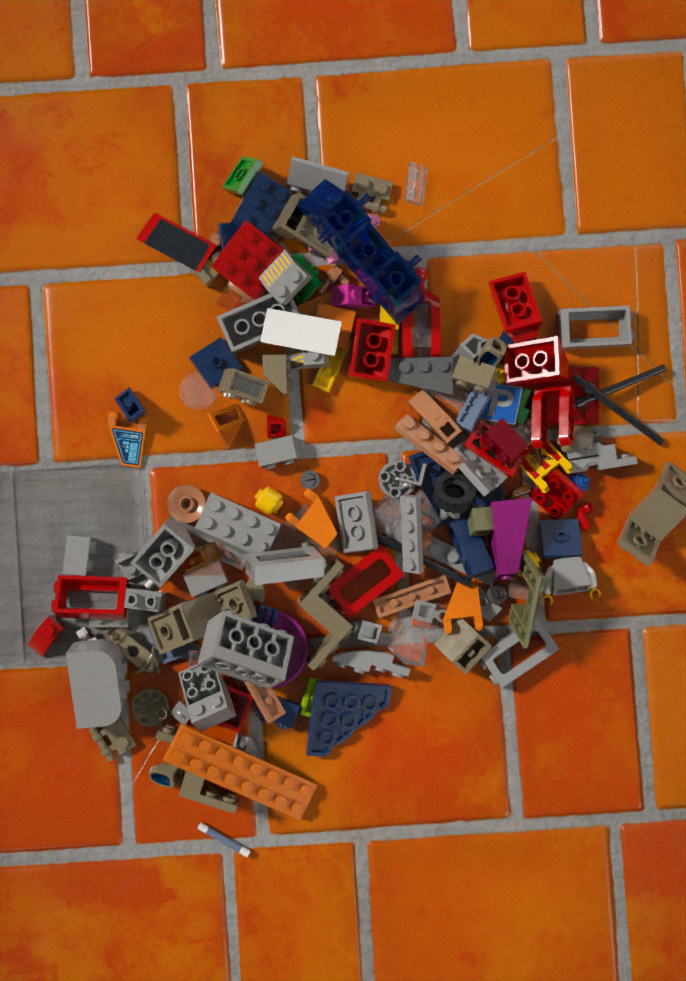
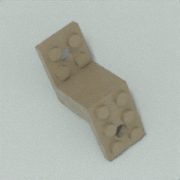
M299 192L289 197L270 233L283 241L296 238L323 256L330 258L348 223ZM319 225H323L326 228L325 236L318 234L317 228Z
M668 461L663 466L657 484L628 514L618 538L617 544L623 550L628 551L639 562L644 563L648 567L654 561L661 540L686 516L685 472Z
M336 557L324 570V577H317L297 599L299 606L329 631L307 657V664L312 670L320 669L326 662V656L329 653L333 654L338 649V643L342 638L346 639L352 633L351 628L353 626L351 622L320 595V593L324 594L331 586L329 583L333 578L337 579L343 573L342 568L344 565Z
M244 579L215 592L180 603L147 618L159 653L163 654L204 638L207 622L222 611H232L239 617L251 619L257 617Z
M171 724L163 725L157 731L155 739L172 743L178 727ZM186 771L178 796L235 814L240 798L235 793H222L213 786H207L206 788L204 787L206 779Z

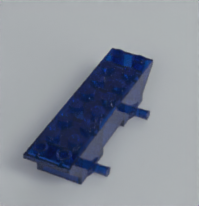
M324 179L297 204V207L321 234L318 240H321L322 244L327 241L373 295L369 299L373 301L372 304L376 305L378 302L398 325L425 299L420 284L422 280L416 274L414 268L422 259L417 254L410 261L404 259L398 251L394 252L370 223L372 219L367 215L363 207L371 200L369 194L365 193L357 200L352 197L347 189L342 190Z

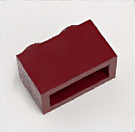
M503 418L481 437L484 444L489 449H492L497 454V458L507 466L528 447L525 441Z

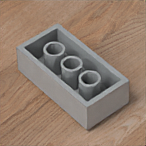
M268 294L217 316L233 355L263 343L261 342V336L268 308L299 314L293 298L287 305H283L271 294Z
M210 493L195 528L247 552L257 553L272 550L283 524L214 493Z

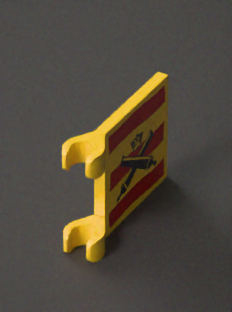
M548 439L545 449H534L531 441L527 443L528 447L526 449L529 452L520 464V467L543 493L548 492L550 489L542 478L559 464L567 474L574 470L572 464Z

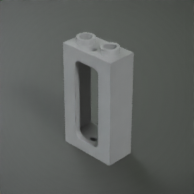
M630 306L569 308L558 311L559 338L564 350L628 347L634 341V330H631L633 311H630ZM617 319L619 321L618 337L570 339L569 321Z
M313 546L245 554L246 573L255 585L324 577V570L327 567L325 558Z
M537 618L533 632L536 631L545 643L544 648L505 674L500 673L493 660L496 656L519 642L513 630L492 644V647L479 660L483 669L488 668L491 675L489 678L495 686L499 685L503 688L559 650L539 618Z

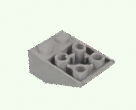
M197 664L178 673L191 723L200 731L236 716L232 699L221 673L198 666Z

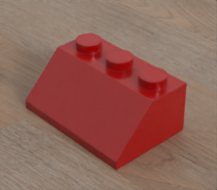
M361 318L355 321L347 378L387 382L396 324Z
M558 336L506 345L507 349L504 354L506 384L520 387L569 379L568 360Z

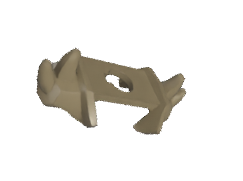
M121 627L106 630L110 637L109 640L120 648L122 655L136 665L135 675L143 671L147 673H160L161 661L155 647H151L150 652L130 635H134V630ZM136 646L139 649V654L135 657L131 656L127 647Z

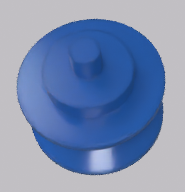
M583 473L570 477V480L582 491L589 489V478Z

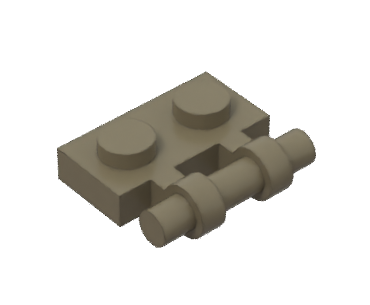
M356 173L352 193L358 194V198L350 197L348 204L355 206L357 209L365 208L372 210V213L377 214L380 212L385 214L387 206L380 205V202L389 201L393 182ZM364 196L375 199L374 203L365 201Z
M121 716L114 723L102 726L103 729L101 731H98L97 727L89 729L92 734V740L96 741L101 749L100 753L106 757L108 762L115 759L111 751L116 749L119 755L137 745ZM106 734L112 742L109 746L103 739V736Z

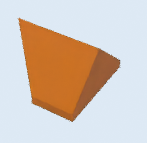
M237 403L208 414L227 451L240 426L245 421Z

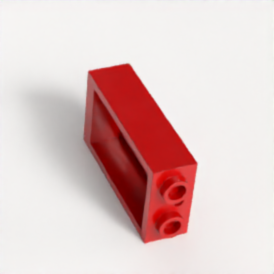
M379 545L378 549L371 551L331 582V586L325 593L332 602L334 600L338 602L340 606L337 608L344 617L348 615L350 618L402 578L404 574L382 545ZM382 559L391 570L390 575L354 603L349 604L341 595L340 588L376 560Z
M58 575L57 581L54 582L53 589L56 594L55 600H52L51 610L57 618L126 620L128 608H124L126 588H130V582L126 577ZM68 592H118L116 609L68 608L66 606Z

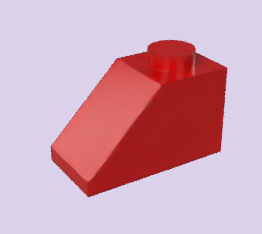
M54 615L48 616L35 631L28 646L43 657L66 630L67 626Z

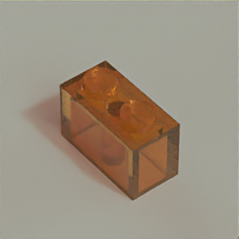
M213 541L194 549L178 567L181 576L221 560L222 556L216 542Z

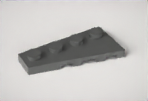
M453 357L393 358L390 361L387 382L409 385L454 396L452 379Z

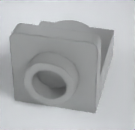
M128 550L118 555L119 559L115 560V562L119 565L124 577L131 580L143 574L131 564V561L136 556L135 552L130 553Z
M355 617L351 623L353 627L351 628L352 633L350 636L377 644L382 625Z
M182 698L170 714L185 725L190 719L186 701Z

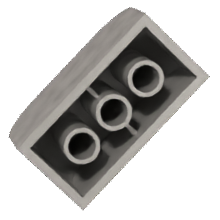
M99 639L74 642L66 652L77 729L108 726L118 719L128 699L130 684L128 680L126 681L125 674H127V663L123 662L120 648L110 640Z

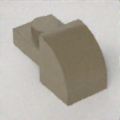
M249 578L246 587L256 609L258 604L255 601L263 603L266 590L264 584L255 585Z

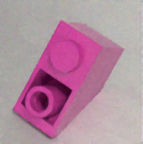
M352 284L332 287V306L341 308H375V289Z

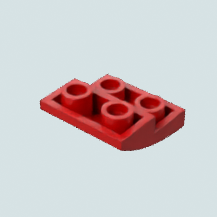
M556 467L544 479L550 490L543 493L537 486L530 493L529 497L555 520H559L583 497L585 492Z

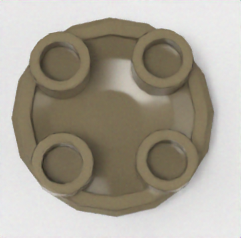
M575 425L573 446H561V450L564 452L580 449L589 450L594 441V434L587 427ZM558 430L555 434V440L560 445Z
M154 688L144 689L133 698L132 714L140 725L147 727L157 726L168 717L170 710L169 700L160 690Z

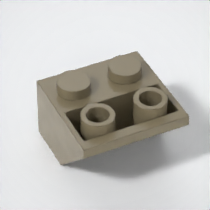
M286 354L262 355L263 376L284 397H289V393L292 392V381L288 379V374L292 373L290 359H287Z
M463 618L455 619L451 624L452 633L445 634L443 632L433 644L454 665L467 674L492 645Z

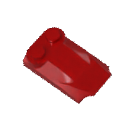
M526 271L488 281L491 298L494 300L504 332L514 343L537 338L543 321Z

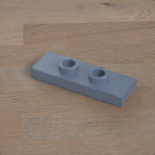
M498 380L495 381L491 394H479L472 389L455 420L458 427L471 433L473 432L499 383Z

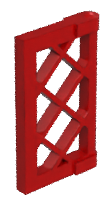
M482 419L479 420L463 446L512 478L529 451L525 449L512 461V468L509 469L498 458L496 460L485 452L492 451V449L484 448L480 430L483 427L488 431L492 426ZM479 439L481 449L473 445L472 442Z

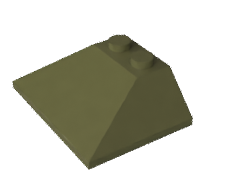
M522 551L519 571L529 585L526 604H511L508 621L523 648H528L540 607L543 606V591L547 587V578H545L526 551Z

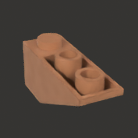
M423 389L408 401L444 443L447 444L462 431Z

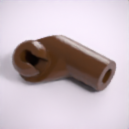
M529 485L515 488L505 499L515 500L530 494L531 489Z

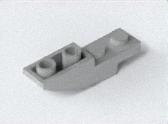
M351 650L335 654L332 658L336 666L346 668V665L354 667L353 671L364 674L365 671L369 672L371 665L380 672H385V669L392 671V675L403 678L404 675L409 676L410 667L393 662L394 654L384 651Z

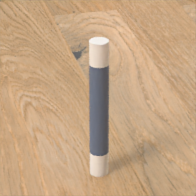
M200 822L197 829L241 855L248 857L251 852L249 849Z

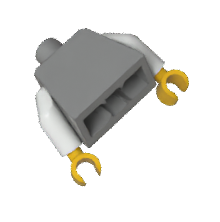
M579 556L562 557L553 560L552 566H549L545 573L547 587L543 591V598L549 597L550 605L553 603L550 593L555 596L587 591V595L591 599H593V591H596L598 597L601 595L600 590L596 588L595 571L586 562L582 561Z

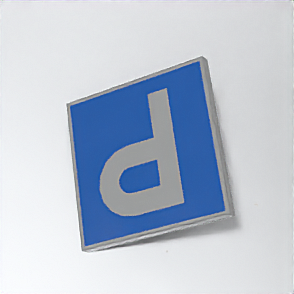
M498 384L480 419L498 422L503 418L509 425H516L523 388Z

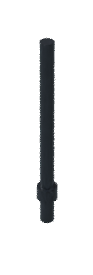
M662 364L599 391L607 396L666 371V367ZM591 394L584 397L579 396L575 398V408L577 410L583 408L585 404L597 399Z
M577 374L572 377L571 380L582 387V391L586 394L594 396L659 446L663 444V438L597 390L593 383L585 381Z
M376 532L378 544L384 547L388 546L402 554L401 544L389 539L390 537L385 534L381 535ZM423 556V565L466 587L470 586L471 580Z

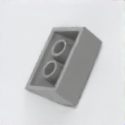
M292 157L287 187L292 193H305L310 198L316 200L323 198L333 205L343 204L349 183V172Z
M170 516L131 561V564L161 588L196 547L187 529Z

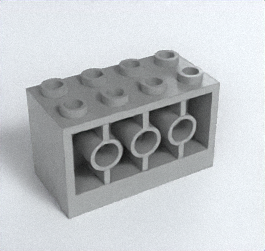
M222 611L207 622L197 665L265 689H270L285 681L294 636L289 635L284 630L272 629L267 624L255 623L251 618L236 616L232 611Z

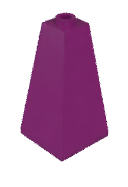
M531 498L492 502L489 506L494 530L490 533L495 577L501 578L502 581L512 580L519 572Z

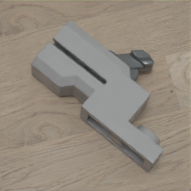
M602 431L593 433L594 441L592 442L591 449L564 452L565 458L572 464L574 469L570 474L584 472L589 466L594 465L596 471L638 464L637 457H630V453L618 455L619 459H617L615 444L603 445L600 439L603 435Z

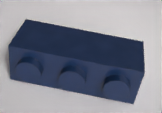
M467 517L450 522L447 526V531L468 579L471 580L490 573L494 569V560L486 550L485 539L481 536H470Z

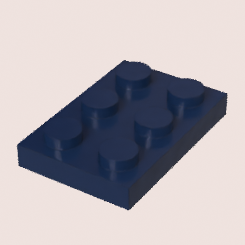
M259 171L230 223L240 228L244 221L247 220L268 236L292 191Z

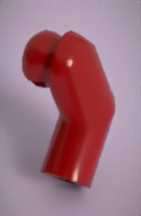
M591 502L582 503L576 514L583 531L592 527L588 520L590 512L594 509Z

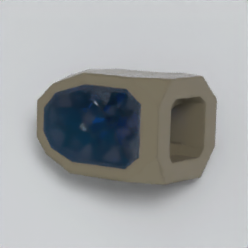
M497 337L490 338L478 354V365L480 366L481 363L496 366L507 349L504 341Z
M169 763L156 764L149 770L150 779L157 785L167 788H177L184 774L183 769Z

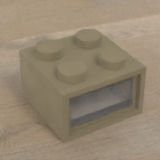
M234 368L225 369L217 391L223 392L222 396L236 400L239 398L240 403L255 406L256 404L263 403L270 382Z

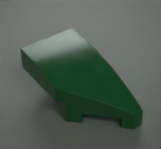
M524 389L518 409V423L521 425H526V421L532 419V398L534 392L528 389Z

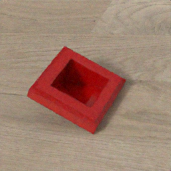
M267 415V438L286 437V419Z

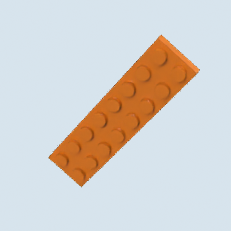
M182 723L163 758L165 762L298 820H301L317 787V784Z

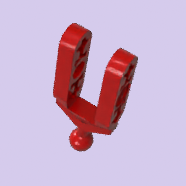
M417 267L413 271V278L417 281V289L401 300L402 358H412V304H430V357H441L440 298L424 289V281L428 277V272L423 267Z
M561 380L543 383L534 390L531 443L534 449H545L547 445L548 395L560 394V445L566 447L573 446L575 398L573 387Z

